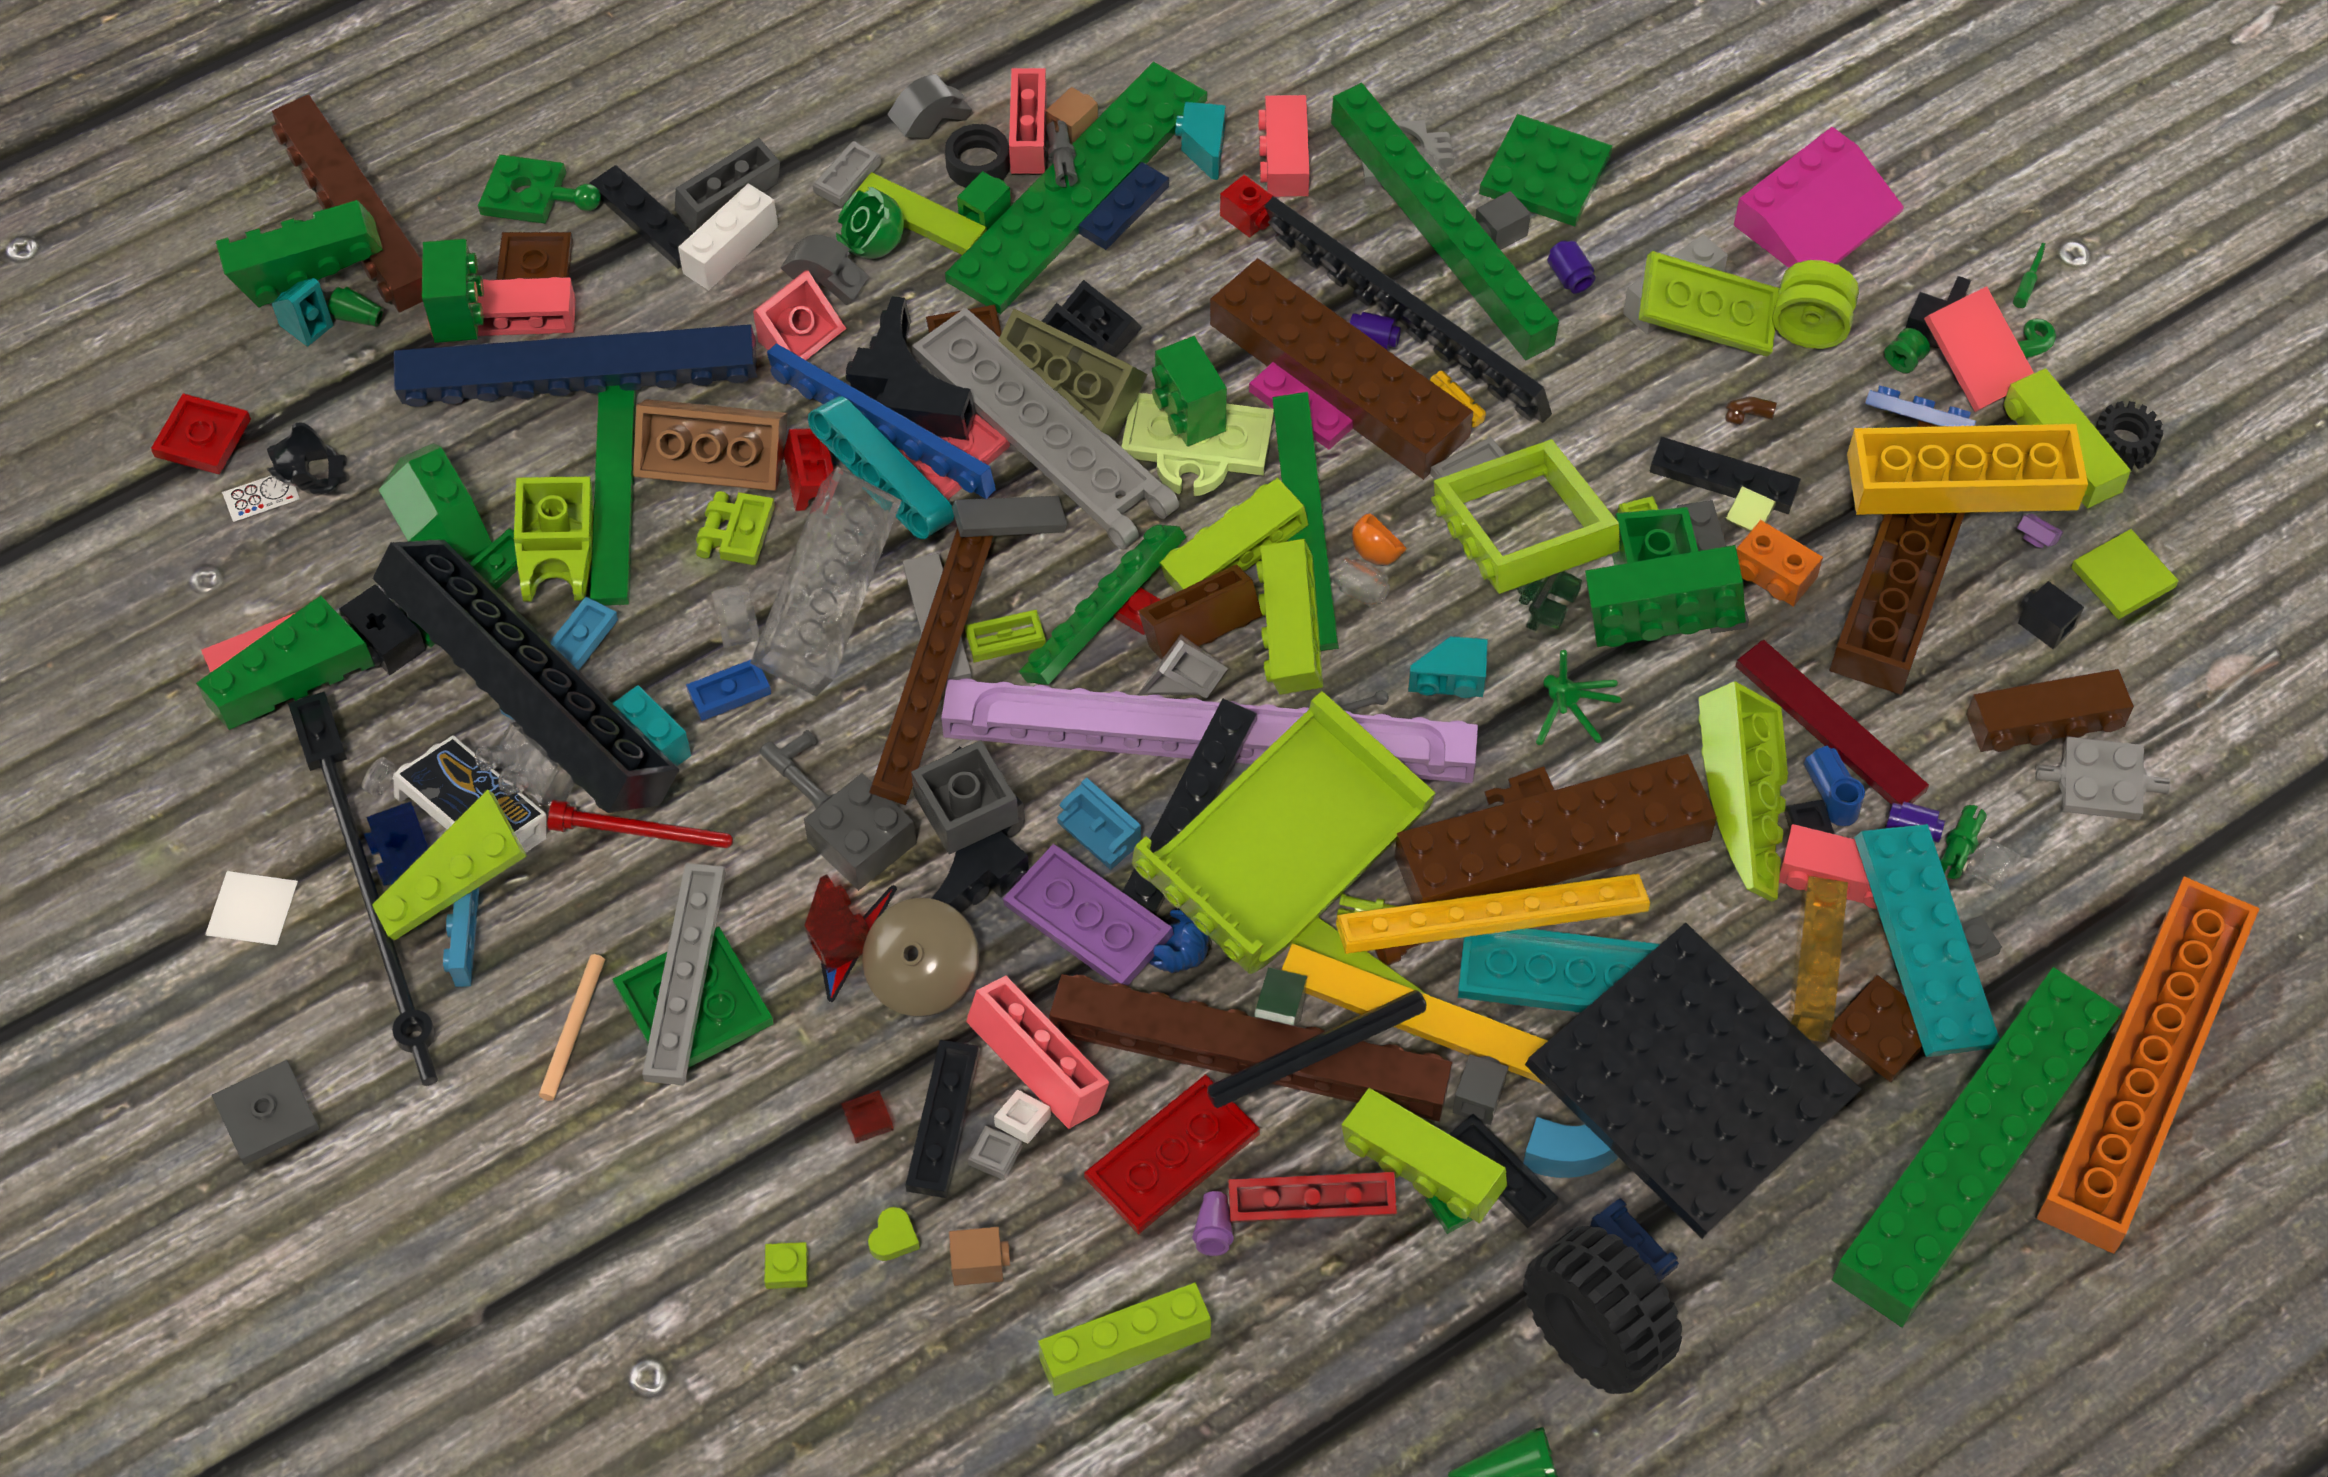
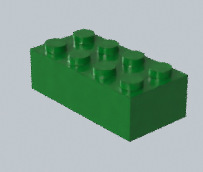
M1735 545L1585 570L1597 647H1617L1627 642L1639 640L1653 641L1662 636L1680 633L1688 635L1694 634L1699 630L1716 627L1730 628L1736 624L1746 623L1743 579Z

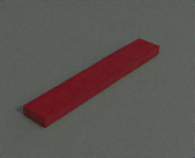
M1764 639L1737 659L1735 666L1824 746H1828L1831 749L1835 748L1843 763L1891 805L1893 802L1903 805L1904 801L1913 804L1927 792L1929 784Z

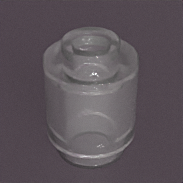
M1348 557L1343 559L1333 576V583L1338 586L1339 591L1368 607H1372L1376 603L1381 604L1386 599L1390 590V584L1387 583V574L1357 558L1354 560Z

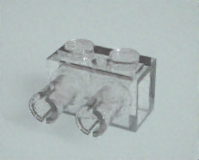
M510 722L499 745L481 746L476 750L475 762L477 767L481 766L480 770L489 771L498 768L503 770L499 776L498 784L501 791L505 790V795L525 792L530 801L538 806L550 805L552 800L566 801L575 785L571 780V776L558 763L552 761L547 756V752L534 739L528 737L517 722Z

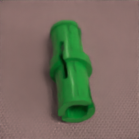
M1966 805L1962 810V815L1956 828L1948 834L1946 839L1948 846L1940 861L1944 873L1947 867L1951 866L1947 878L1958 879L1961 877L1969 855L1973 854L1978 846L1977 836L1987 818V814L1983 809L1979 811L1977 818H1973L1978 806Z

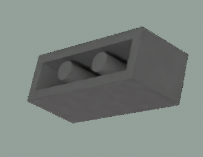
M757 138L676 187L675 211L690 229L695 232L748 183L763 193L777 185L780 161L763 141Z

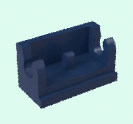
M1621 1198L1592 1218L1590 1226L1603 1228L1607 1231V1234H1615L1623 1239V1243L1627 1247H1633L1640 1254L1639 1257L1645 1264L1648 1263L1656 1272L1654 1275L1659 1282L1678 1268L1679 1263L1676 1261L1678 1257L1673 1252L1667 1254L1627 1212L1628 1209L1625 1207L1627 1204Z

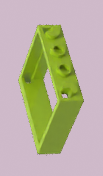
M1552 439L1434 480L1435 496L1431 497V501L1435 505L1436 516H1442L1447 523L1451 536L1454 539L1458 538L1462 543L1467 558L1476 562L1484 580L1488 579L1499 594L1620 551L1619 522ZM1543 475L1583 525V528L1502 556L1463 503Z

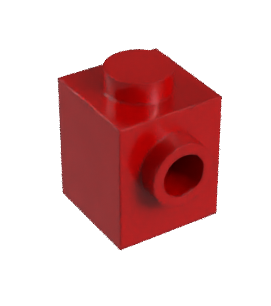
M1244 174L1220 193V216L1251 238L1260 229L1264 230L1269 226L1268 221L1270 218L1264 206L1273 195Z

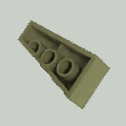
M1015 308L998 340L1027 367L1038 374L1053 390L1064 397L1079 413L1090 420L1096 428L1115 439L1117 438L1148 374Z

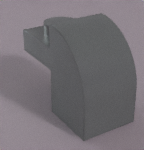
M927 75L908 85L898 96L887 115L905 136L929 139L942 118L966 121L972 109L964 101V95L958 89L947 86L938 75Z
M810 235L797 242L781 266V269L793 280L808 270L817 284L821 283L846 305L855 299L869 277L846 256L850 250L847 246L824 235Z

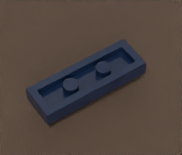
M1141 162L1079 224V234L1107 250L1169 187V177Z

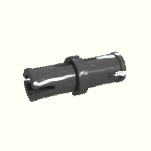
M1057 120L1059 132H1056L1054 121L1046 126V133L1050 144L1048 156L1050 162L1054 164L1055 180L1060 187H1066L1064 176L1067 175L1069 185L1073 186L1078 181V176L1073 162L1076 156L1075 149L1069 142L1068 126L1064 121Z

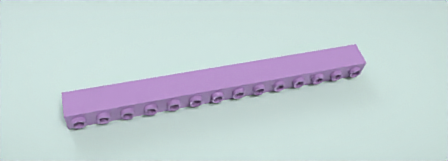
M948 679L941 719L944 738L1191 759L1220 703L1202 701L1197 698L1172 699L1164 698L1160 695H1127L1119 691L1102 693L1090 692L1082 688L1067 690L1055 689L1046 685L1032 687L1014 685L1009 682L985 683L972 679ZM1231 701L1257 713V720L1235 763L1252 764L1309 708H1278L1270 704L1261 706L1242 705ZM1345 711L1420 779L1473 783L1478 725L1467 724L1458 720L1441 722L1429 721L1422 717L1406 719L1394 718L1386 714L1371 716Z

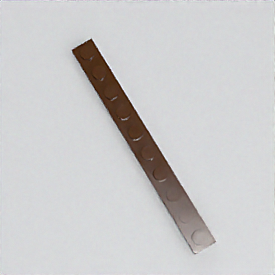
M958 527L956 529L869 791L870 794L905 806L907 804L913 786L911 772L919 768L993 536L960 537Z

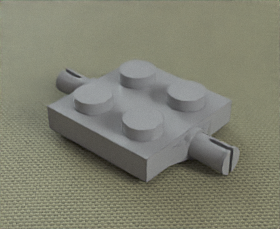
M2066 737L2063 743V761L2061 766L2037 764L2035 773L2036 780L2059 783L2062 792V812L2140 820L2143 815V796L2145 792L2168 794L2170 790V778L2147 776L2144 768V745Z

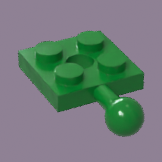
M499 154L479 201L478 209L480 215L545 224L555 200L574 202L580 210L592 211L599 206L601 195L599 190L592 184H582L576 189L561 187L566 175L564 163ZM530 186L522 190V192H515L518 187Z

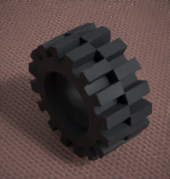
M2121 401L2116 403L2115 408L2111 404L2106 407L2105 412H2101L2095 428L2131 471L2134 464L2137 469H2141L2144 467L2145 462L2149 464L2156 455L2163 437L2164 430H2161L2163 424L2161 420L2155 421L2157 414L2154 411L2149 414L2145 413L2147 406L2142 404L2140 409L2135 408L2136 402L2129 401L2128 406L2124 407V403ZM2114 431H2130L2137 435L2141 441H2125L2118 437Z

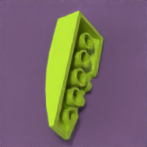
M1734 681L1699 697V723L1701 725L1703 745L1701 753L1704 759L1711 802L1731 860L1746 889L1772 902L1778 899L1781 858L1776 853V844L1783 841V829L1778 826L1779 814L1785 812L1786 799L1780 796L1781 786L1786 784L1788 780L1782 707Z

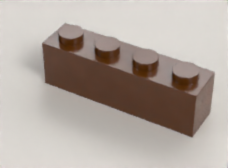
M2119 669L1973 694L1966 715L1980 752L1990 750L2002 752L2018 745L2029 743L2041 745L2052 739L2063 737L2079 738L2086 733L2097 731H2117L2125 727L2134 706Z

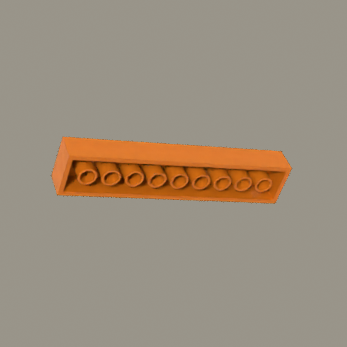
M2183 877L2170 903L2036 1219L2115 1254L2129 1229L2260 908L2190 878Z

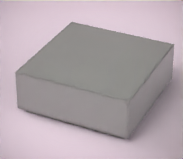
M985 1126L968 1158V1165L1005 1181L1023 1147L1022 1141Z

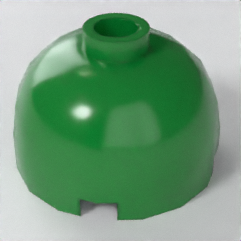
M868 187L869 190L866 192L861 190L855 192L844 204L838 218V222L842 224L841 234L836 232L837 241L850 249L849 253L863 259H876L889 254L900 242L904 230V215L893 198L874 187Z

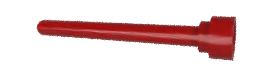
M552 800L548 812L547 826L548 830L565 832L566 829L573 830L574 826L719 848H729L733 844V837L728 833L577 811L576 807L570 806V802Z

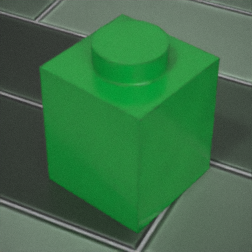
M982 171L957 196L958 214L985 226L988 230L1010 208V187L1003 180L994 178Z

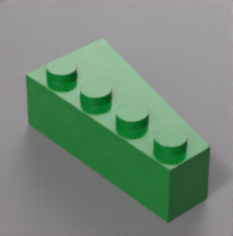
M358 200L314 212L313 219L307 221L294 220L293 218L282 221V228L261 233L258 228L245 232L247 238L230 242L228 237L216 240L224 274L258 308L270 304L281 293L289 290L297 282L312 278L320 280L382 251L383 248L374 217Z
M320 595L196 684L207 706L230 730L275 710L276 704L292 698L296 701L307 696V691L326 682H329L330 685L344 679V674L358 668L364 671L373 667L374 663L366 643Z

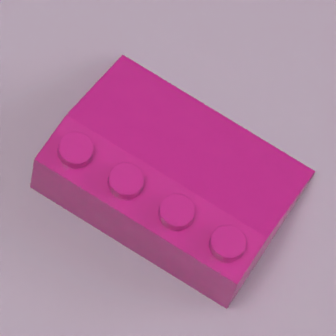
M1830 127L1739 198L1734 226L1788 268L1795 263L1807 260H1822L1838 264L1902 213L1904 206L1859 146L1834 127Z

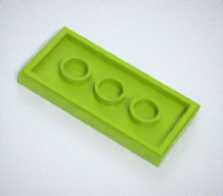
M1651 251L1646 259L1638 320L1767 357L1773 351L1775 334L1773 313L1779 298V288Z

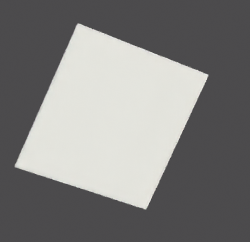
M227 871L205 935L277 945L298 881Z

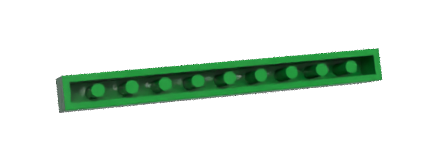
M1359 83L1333 96L1331 124L1374 174L1380 184L1526 361L1553 347L1559 326L1558 318L1364 84Z

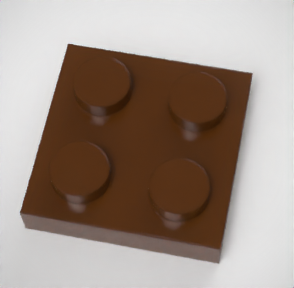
M1878 975L1835 1020L1827 1032V1035L1890 1083L1923 1048L1906 996Z

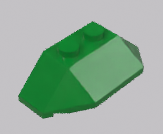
M432 443L401 457L379 488L380 495L407 541L445 540L467 562L477 557L492 543L470 494L444 450L439 445Z

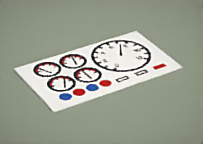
M272 475L222 492L233 522L300 499L295 486L287 485Z

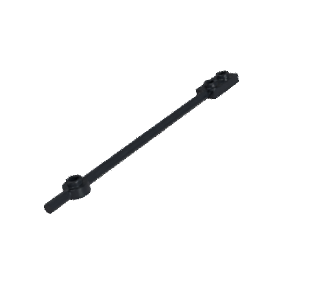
M323 691L290 702L288 706L309 770L322 769L400 1015L393 1023V1036L397 1045L402 1050L413 1054L422 1085L430 1086L438 1081L428 1047L435 1038V1028L428 1014L415 1010L393 939L388 937L372 906L379 898L336 765V762L346 760L347 757L326 693ZM413 1032H421V1034L418 1037L409 1038V1036Z

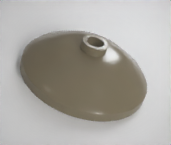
M930 898L908 899L893 905L883 912L869 930L863 948L862 962L864 975L871 991L888 1008L914 1017L936 1015L958 1003L973 984L979 964L977 938L967 919L952 906ZM916 947L918 949V957L914 961H909L908 951Z

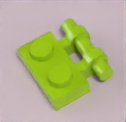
M717 491L713 501L707 504L705 510L707 519L704 527L699 529L696 537L698 544L695 552L696 555L704 559L709 558L711 550L718 546L720 547L719 554L721 560L756 565L774 512V498L738 492L735 504L727 503L729 499L727 493ZM729 520L726 530L719 529L721 522Z

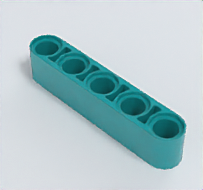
M842 396L835 397L808 414V423L814 435L914 536L919 539H926L953 522L954 513L950 502L848 399Z

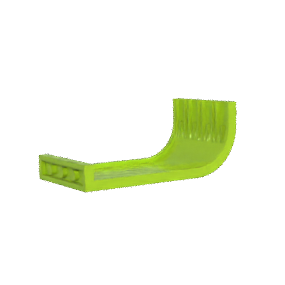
M1321 691L1311 700L1309 710L1169 843L1154 853L1150 850L1152 841L1147 836L1136 844L1133 852L1132 866L1144 879L1151 882L1173 906L1179 908L1192 920L1202 933L1208 935L1219 945L1231 960L1237 962L1249 974H1253L1268 965L1291 945L1396 841L1397 833L1406 831L1428 810L1435 792Z

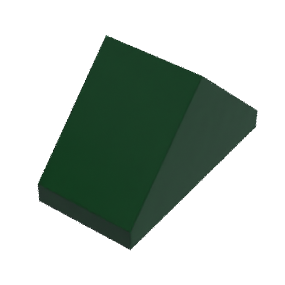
M1268 967L1254 1016L1290 1025L1300 1022L1303 1013L1307 976Z

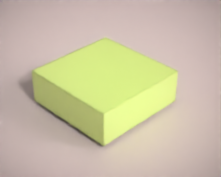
M1742 486L1726 517V521L1751 532L1760 520L1767 523L1776 502Z

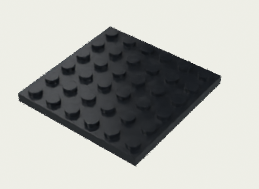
M1686 922L1531 1055L1525 1063V1066L1701 1239L1708 1235L1856 1097L1861 1090L1856 1083Z

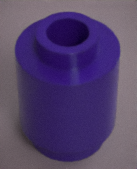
M1561 241L1551 248L1547 262L1565 289H1570L1572 293L1576 294L1585 291L1594 283L1596 279L1593 274L1594 267L1577 242Z
M1362 312L1361 315L1352 314L1350 324L1388 351H1390L1391 347L1397 348L1401 327L1396 326V319L1368 312Z
M1905 801L1903 805L1893 802L1886 828L1928 824L1933 841L1939 843L1945 820L1938 819L1940 813L1938 810Z

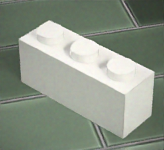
M748 183L678 247L683 274L707 290L714 287L778 227L774 199Z

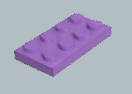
M1052 844L1003 898L1004 905L1113 984L1120 983L1128 986L1155 956L1153 952L1154 946L1165 945L1174 935L1170 925L1055 844Z

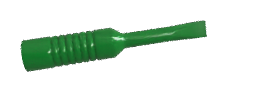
M2046 243L2041 244L2030 270L2024 273L2013 300V304L2017 308H2025L2037 281L2036 272L2043 258Z

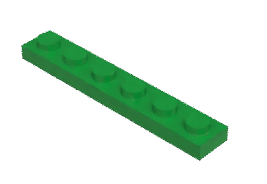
M1155 525L1145 532L1144 539L1121 558V563L1112 573L1099 581L1098 588L1088 598L1077 604L1075 612L1069 619L1058 625L1052 631V637L1041 648L1036 649L1030 654L1028 662L1019 671L1027 683L1049 685L1153 574L1161 565L1160 562L1165 559L1166 555L1171 550L1177 548L1186 538L1180 526Z

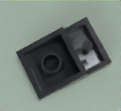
M1082 280L1062 306L1056 302L1041 321L1115 358L1142 328L1133 317L1085 280Z

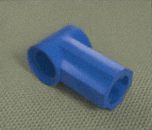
M1825 746L1816 749L1805 758L1804 766L1826 804L1830 821L1838 826H1850L1859 818L1865 796L1864 786L1860 781L1851 777L1835 748L1831 749Z

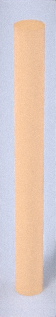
M591 954L539 1092V1097L544 1100L553 1101L605 963V959L600 955Z

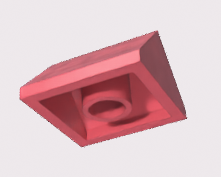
M808 270L801 273L753 311L758 342L762 346L770 350L777 343L804 360H808L846 330L841 319Z

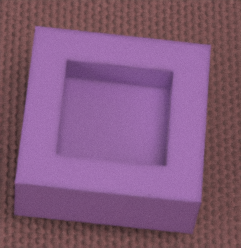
M2034 514L2024 515L2017 529L2025 533L2023 538L2039 548H2043L2044 545L2048 547L2056 545L2063 534V531Z

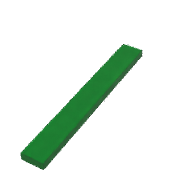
M620 385L606 386L604 392L598 393L590 599L604 606L629 605L636 390L625 391L620 388Z
M1308 392L1272 397L1282 483L1303 504L1309 524L1289 538L1288 541L1305 539L1313 555L1320 651L1339 649Z

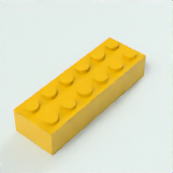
M2076 424L1854 428L1847 452L1856 515L2070 511L2079 509L2088 486Z

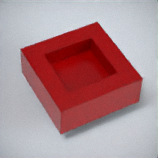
M1139 587L1114 614V618L1145 635L1138 611L1161 599Z

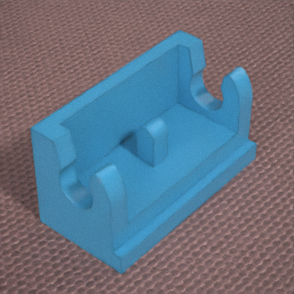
M1087 777L1059 805L1063 811L1057 817V823L1110 870L1134 850L1135 845L1141 841V825Z

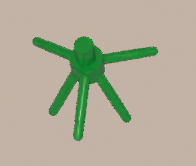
M1561 650L1559 677L1557 678L1551 674L1546 676L1543 682L1544 687L1549 690V695L1554 702L1541 728L1536 744L1540 746L1544 743L1558 710H1560V713L1565 714L1567 713V707L1570 708L1594 741L1601 743L1602 737L1576 703L1579 701V698L1620 703L1622 701L1620 696L1586 690L1616 687L1618 682L1617 680L1571 681L1567 678V651Z

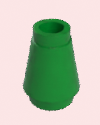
M348 286L344 289L336 287L328 303L329 313L333 314L336 320L378 327L384 314L383 307L378 306Z

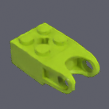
M590 476L516 478L514 543L523 602H532L539 584L550 578H560L567 581L572 587L574 601H582L585 598L592 565L593 494Z

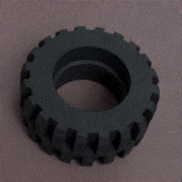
M1581 1226L1571 1229L1528 1264L1523 1282V1290L1527 1293L1525 1300L1528 1308L1532 1309V1318L1537 1327H1540L1545 1334L1543 1336L1545 1340L1559 1353V1358L1574 1369V1373L1582 1379L1586 1378L1589 1380L1590 1385L1593 1387L1604 1389L1606 1393L1627 1394L1637 1389L1676 1357L1682 1341L1681 1321L1677 1319L1678 1310L1675 1303L1670 1301L1668 1297L1669 1292L1664 1283L1659 1282L1654 1275L1656 1272L1648 1263L1645 1264L1639 1257L1640 1254L1633 1247H1627L1623 1243V1239L1615 1234H1607V1231L1603 1228Z

